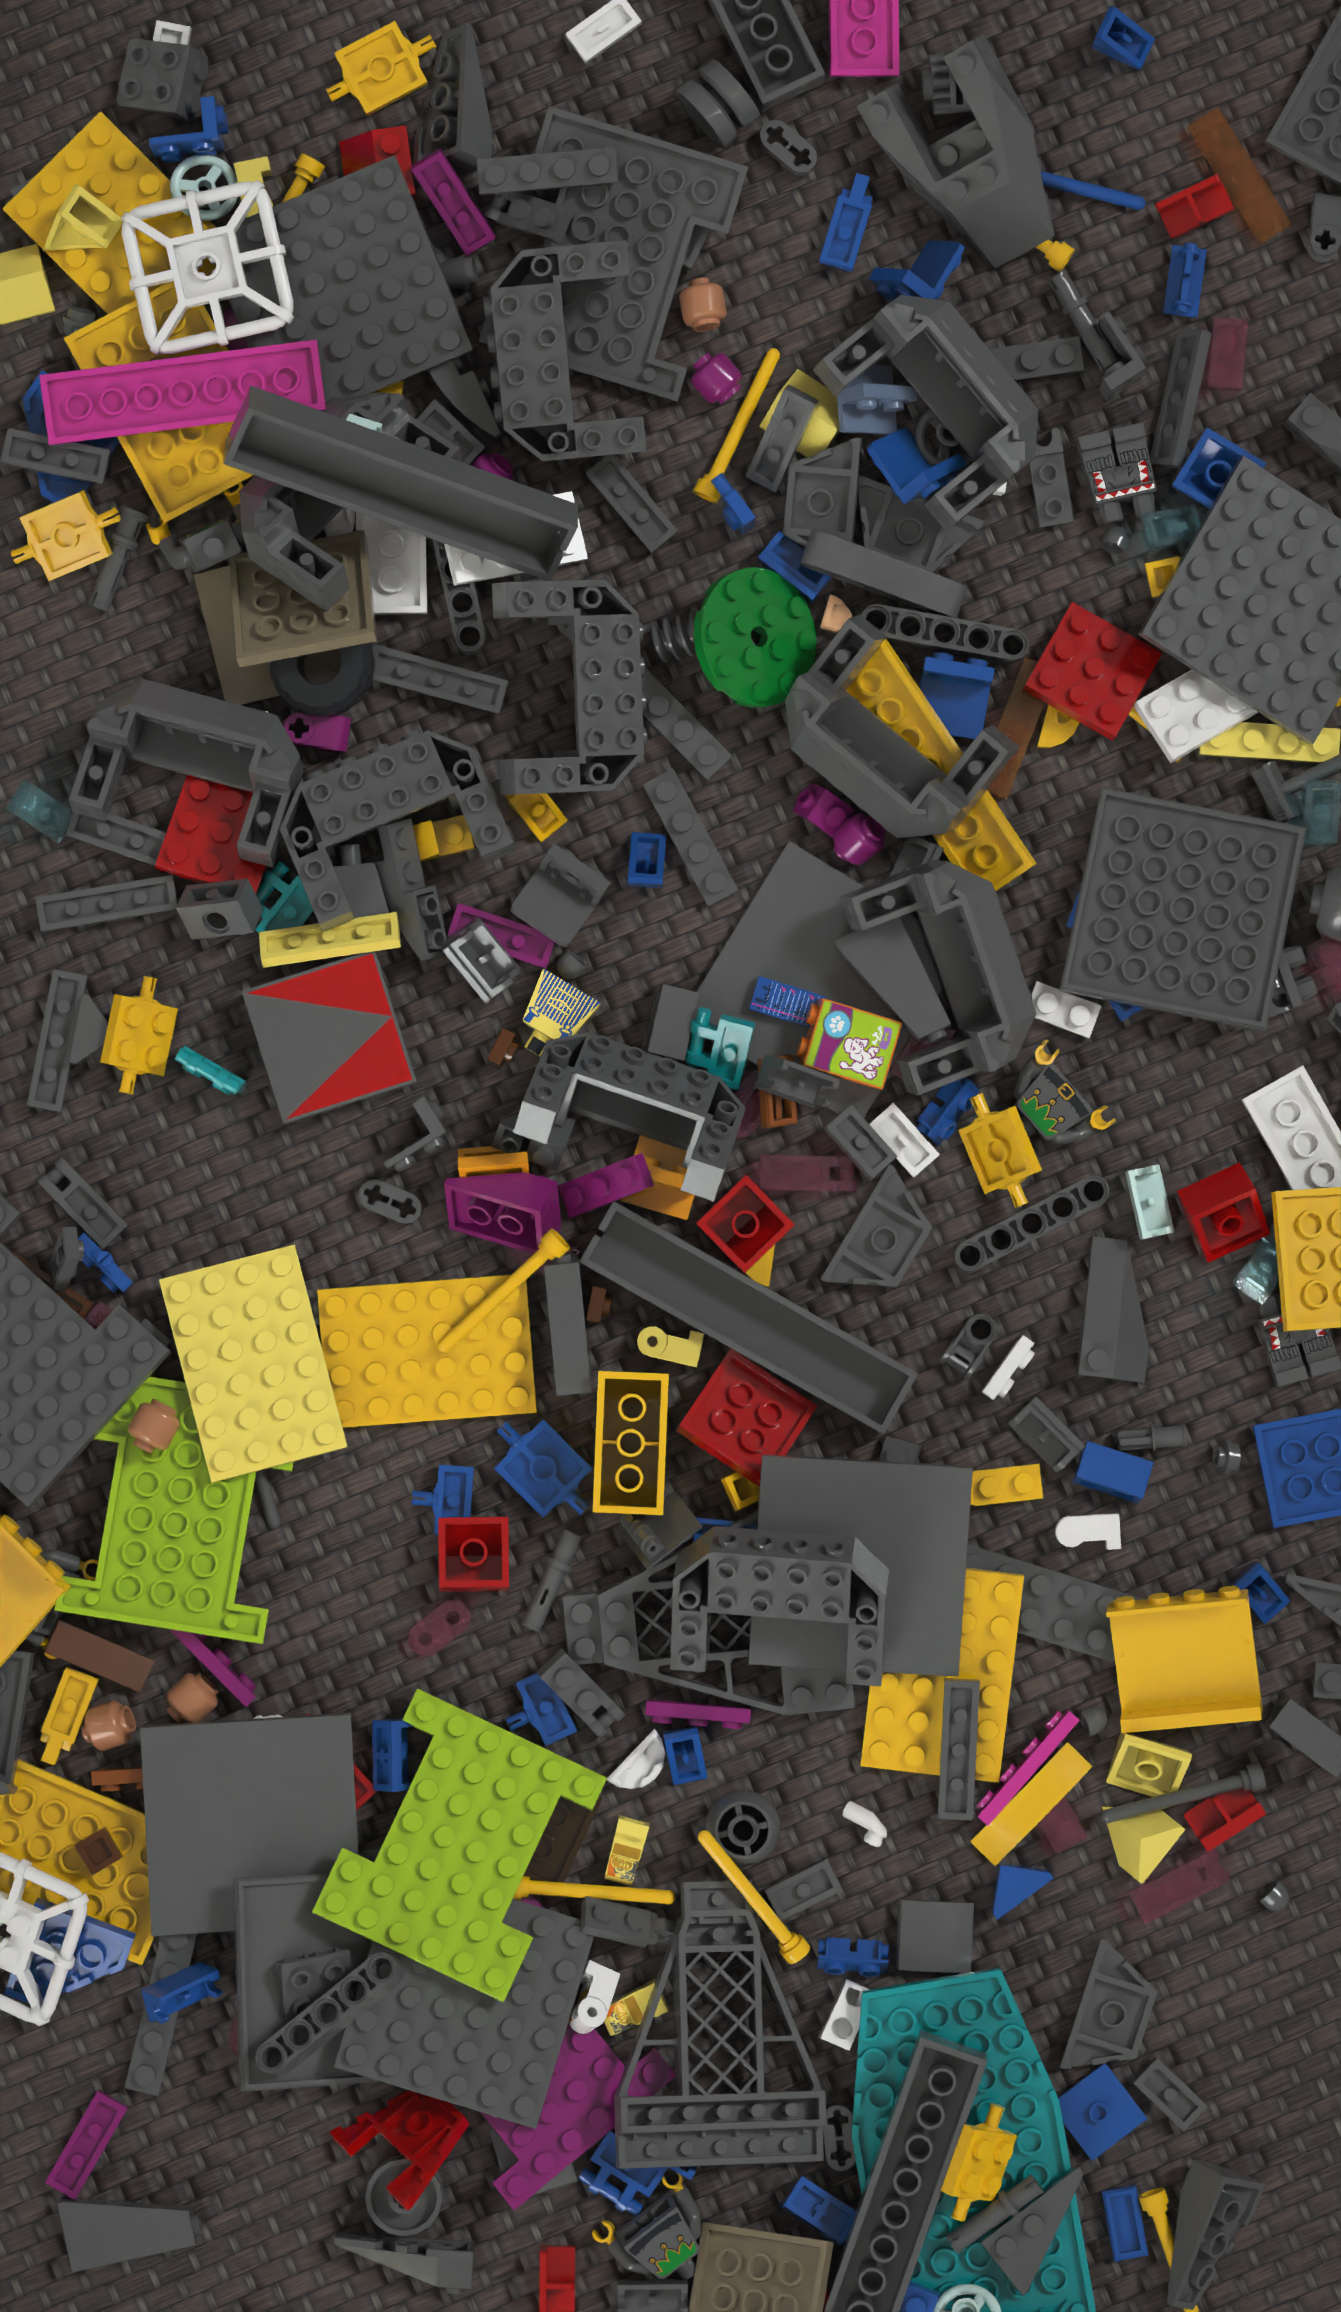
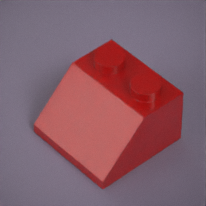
M406 125L370 130L339 142L344 176L395 155L413 199L417 202L414 176L411 171L412 161Z
M1240 1162L1177 1191L1184 1214L1207 1263L1271 1234L1256 1189Z
M747 1175L696 1223L744 1273L795 1225Z
M508 1517L438 1518L439 1592L509 1591Z

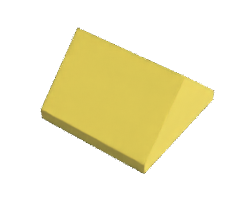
M33 244L0 253V326L54 312L55 307L39 246Z
M797 369L779 391L760 424V428L766 431L784 388L788 384L818 399L817 407L797 449L798 453L808 458L828 449L840 431L837 396L835 397L827 387Z
M1121 1731L1106 1783L1151 1797L1178 1791L1191 1761L1192 1754L1181 1748L1132 1733H1122Z

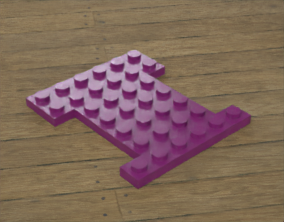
M529 1894L528 1898L521 1897L522 1902L543 1908L532 1894ZM568 2021L536 2129L480 2112L518 2159L491 2182L512 2210H516L615 2127L614 2096L625 2066L595 2029L586 2034L577 2033L571 2028ZM652 2048L638 2060L627 2091L628 2096H653L675 2077L674 2071L655 2048Z

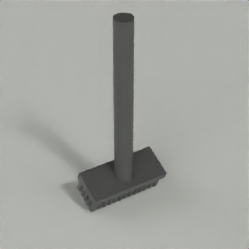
M1341 754L1287 780H1284L1275 760L1262 765V768L1252 772L1258 784L1257 786L1260 788L1262 796L1264 795L1263 798L1264 800L1266 799L1265 802L1266 804L1268 803L1267 806L1270 808L1269 810L1272 812L1271 814L1276 822H1283L1301 815L1291 793L1340 770Z

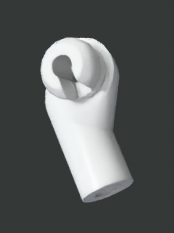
M852 1801L847 1803L842 1816L868 1829L864 1835L865 1842L875 1847L881 1846L883 1838L887 1837L885 1826L873 1812Z

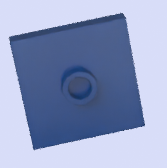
M1106 2063L1097 2066L1058 2096L1063 2124L1091 2161L1148 2119Z

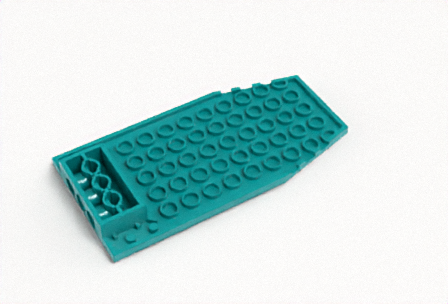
M1000 1967L862 1991L851 2132L861 2193L865 2187L919 2030L987 2054L988 2061L966 2124L975 2126L985 2123L990 2104L994 2103L1005 2108L998 2128L1018 2135L998 2193L1003 2190L1009 2191L1027 2178L1029 2174H1032L1039 2182L1037 2185L1045 2190L1071 2170L1059 2098ZM941 2192L910 2281L940 2292V2296L948 2289L957 2285H978L988 2290L997 2299L1002 2312H1096L1076 2193L1064 2214L1027 2293L1022 2296L981 2243V2239L1001 2223L958 2254L951 2246L952 2242H949L946 2238V2234L964 2223V2221L951 2217L958 2197L949 2196ZM977 2200L971 2202L965 2222L993 2201ZM958 2296L946 2305L944 2311H952L954 2303L961 2298L974 2299L975 2296ZM986 2302L980 2309V2312H991Z

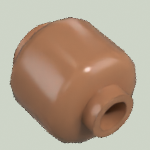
M697 278L689 281V287L683 289L679 294L682 317L687 326L693 327V330L696 332H707L721 326L720 322L727 316L723 289L720 285L710 283L708 278Z
M152 1399L151 1403H141L128 1426L129 1433L136 1438L133 1445L151 1454L154 1448L166 1450L180 1426L178 1418L175 1417L177 1411L155 1399Z
M199 1672L197 1675L187 1673L167 1692L166 1698L170 1704L167 1711L180 1724L184 1721L188 1723L201 1722L217 1706L218 1699L216 1694L219 1691L202 1673Z
M109 1701L90 1708L85 1714V1723L81 1725L85 1741L92 1743L100 1751H106L128 1743L132 1738V1732L136 1730V1721L131 1709L126 1705L123 1706L118 1701Z

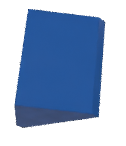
M1206 428L1173 482L1172 487L1210 509L1240 457L1245 456L1262 468L1265 467L1266 462L1211 429Z

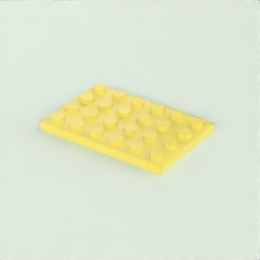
M295 1244L159 1279L211 1483L347 1448Z

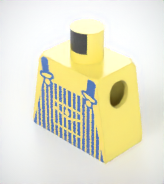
M543 969L523 1018V1023L534 1029L524 1047L541 1057L547 1040L576 1035L599 1009L601 1003Z

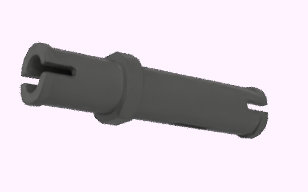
M1067 270L1049 280L1048 284L1052 287L1063 306L1062 313L1064 316L1068 315L1084 344L1097 363L1100 372L1118 362L1120 359L1114 353L1086 305L1088 300L1085 296L1081 297Z
M565 1528L563 1529L552 1555L547 1556L545 1563H547L546 1569L534 1592L521 1625L540 1632L566 1573H570L573 1568L570 1564L582 1538L581 1535ZM546 1589H548L549 1592L546 1596V1599L544 1603L541 1604L540 1601L544 1595V1592Z
M1029 2174L1027 2178L1009 2191L1003 2190L998 2193V2199L955 2230L946 2234L947 2240L952 2242L951 2246L958 2254L961 2253L963 2249L1009 2216H1017L1020 2213V2208L1044 2193L1043 2188L1037 2185L1039 2184L1037 2179L1032 2174Z

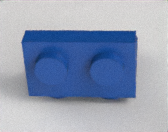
M214 96L200 97L203 132L149 138V146L155 158H161L164 163L181 161L182 156H217L216 152H225L223 134H229V127L224 107L218 106Z
M930 240L926 243L910 270L875 267L868 279L878 286L877 292L881 296L891 301L900 295L938 299L944 291V283L948 276L959 266L965 247L959 242Z
M902 428L880 438L867 447L873 463L881 470L890 483L893 492L901 499L903 504L909 503L921 496L924 499L930 497L957 477V473L967 466L961 454L931 466L920 454L915 444V438L907 428Z
M935 652L932 657H925L920 690L951 736L975 740L984 727L989 691L995 668L987 667L988 662L985 660L968 658L967 663L953 661V655Z

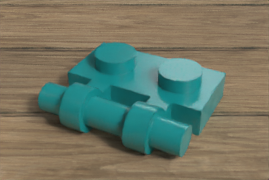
M280 861L271 871L267 870L262 878L264 881L259 886L256 895L263 908L261 914L263 920L255 929L258 933L304 926L314 913L299 875L295 877L290 885L282 881L290 869ZM276 889L282 895L271 910H269L263 903L273 890Z
M700 1007L698 1008L696 1018L691 1022L690 1032L692 1037L690 1045L687 1047L684 1060L686 1061L685 1065L698 1069L699 1066L707 1068L708 1073L721 1077L729 1088L739 1090L756 1023L722 1014L718 1026L713 1025L709 1022L712 1011L708 1008ZM705 1038L714 1040L711 1054L703 1050Z
M186 1046L180 1048L174 1059L183 1064L182 1068L198 1078L202 1075L213 1082L212 1086L229 1096L231 1093L234 1095L237 1092L241 1094L247 1084L245 1080Z

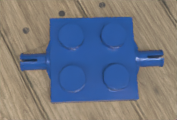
M544 1419L531 1432L522 1436L506 1421L502 1426L511 1434V1437L501 1427L496 1432L511 1447L506 1457L494 1469L543 1518L556 1505L564 1501L581 1515L584 1510L575 1501H578L585 1509L590 1504L575 1490L579 1482L592 1470V1467Z

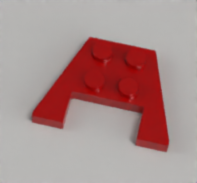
M407 2090L388 2100V2106L372 2115L369 2112H365L356 2117L357 2123L345 2129L338 2126L329 2134L351 2157L378 2133L396 2148L411 2165L390 2182L386 2189L401 2206L409 2211L463 2135L469 2123L465 2116L451 2103Z

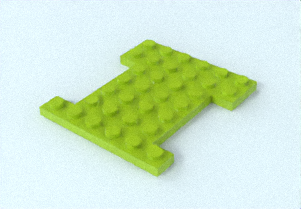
M149 1377L94 1438V1440L119 1443L96 1579L92 1581L62 1576L61 1578L70 1584L71 1587L56 1600L54 1610L263 1644L269 1609L234 1604L256 1472L211 1483L186 1383ZM152 1399H155L177 1411L175 1417L178 1418L180 1426L166 1450L154 1448L151 1454L133 1445L136 1438L129 1433L128 1426L139 1405L144 1402L151 1403ZM293 1462L272 1467V1469L292 1472Z
M417 1689L403 1721L433 1736L375 1862L342 1848L312 1913L500 2002H504L534 1938L502 1923L560 1796L592 1811L607 1777Z

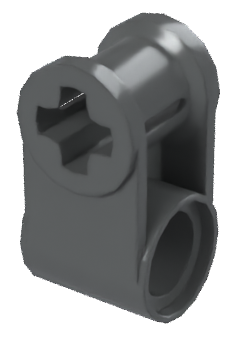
M1315 192L1310 216L1311 226L1307 252L1313 261L1327 263L1334 259L1341 244V196ZM1321 238L1327 239V245H1329L1327 250L1321 249V243H1319Z
M984 1313L971 1315L957 1336L955 1335L938 1362L941 1364L948 1363L963 1373V1378L968 1381L995 1338L997 1326L994 1320ZM978 1319L988 1321L991 1327L989 1335L983 1339L975 1338L971 1333V1326ZM955 1353L959 1354L960 1356H962L963 1358H965V1359L968 1360L969 1362H968V1363L964 1362V1361L961 1360L960 1358L956 1357L954 1354H955Z

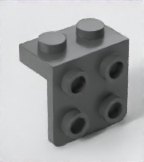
M131 39L127 46L116 97L117 104L123 108L167 113L181 123L194 124L195 116L201 106L200 93L203 80L208 74V57L191 45Z
M553 843L536 872L512 903L511 912L559 946L567 947L601 901L611 882L605 879L599 870L589 868L576 859V856L570 850L560 848Z
M423 1096L412 1103L430 1134L384 1162L383 1164L387 1170L395 1168L397 1172H401L417 1162L414 1157L416 1154L423 1150L430 1154L446 1144L444 1137L449 1135V1132L442 1121L447 1116L435 1099L429 1102Z

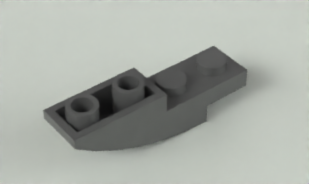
M460 358L427 371L441 395L467 423L495 442L502 439L500 432L501 423H495L494 409L490 410L486 398L491 396L483 377L477 379L473 370L460 376L459 372L464 370Z
M411 818L402 819L378 827L384 859L375 863L391 912H397L399 928L421 961L444 955L445 953L442 950L446 944L447 937L436 885H425Z

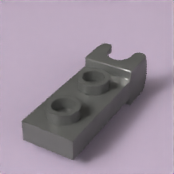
M1058 427L1053 428L1049 432L1050 441L1048 446L1043 447L1036 443L1035 458L1028 464L1039 528L1074 522L1062 453L1061 434Z

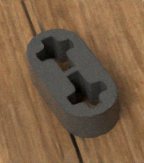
M771 120L763 125L760 130V143L767 153L797 176L808 175L814 170L817 163V153L810 143L780 120ZM778 129L781 130V139L787 146L784 147L777 141L772 145L768 143L769 134L767 132L771 130L775 133ZM791 148L800 155L804 152L809 153L808 162L810 164L806 166L802 163L796 166L794 164L796 157L790 152Z
M368 1180L359 1189V1201L365 1208L403 1224L414 1223L422 1214V1203L418 1197L383 1181ZM375 1185L380 1186V1193L389 1197L388 1203L376 1201L374 1205H370L368 1203L369 1197L365 1195L366 1189L373 1190ZM407 1198L412 1199V1206L416 1208V1213L414 1215L408 1214L406 1218L400 1217V1209L391 1206L393 1200L405 1203Z
M833 2103L826 2107V2126H823L826 2161L836 2171L849 2170L856 2162L851 2136L853 2116L851 2110L842 2103ZM840 2110L841 2116H847V2121L841 2124L842 2134H835L834 2124L827 2122V2119L833 2117V2111ZM836 2140H843L844 2150L851 2151V2156L845 2157V2163L842 2164L838 2163L837 2158H831V2153L837 2151Z

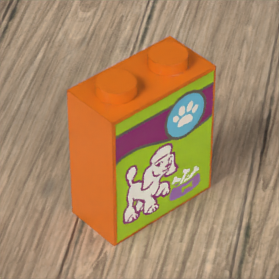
M824 998L818 999L816 1004L811 1003L806 1016V1023L810 1024L807 1037L800 1038L796 1050V1057L800 1058L798 1064L876 1090H883L902 1022Z

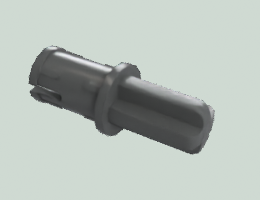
M1150 1424L1149 1428L1119 1430L1117 1432V1445L1121 1451L1151 1448L1152 1452H1156V1448L1187 1447L1186 1425L1155 1427L1154 1424Z

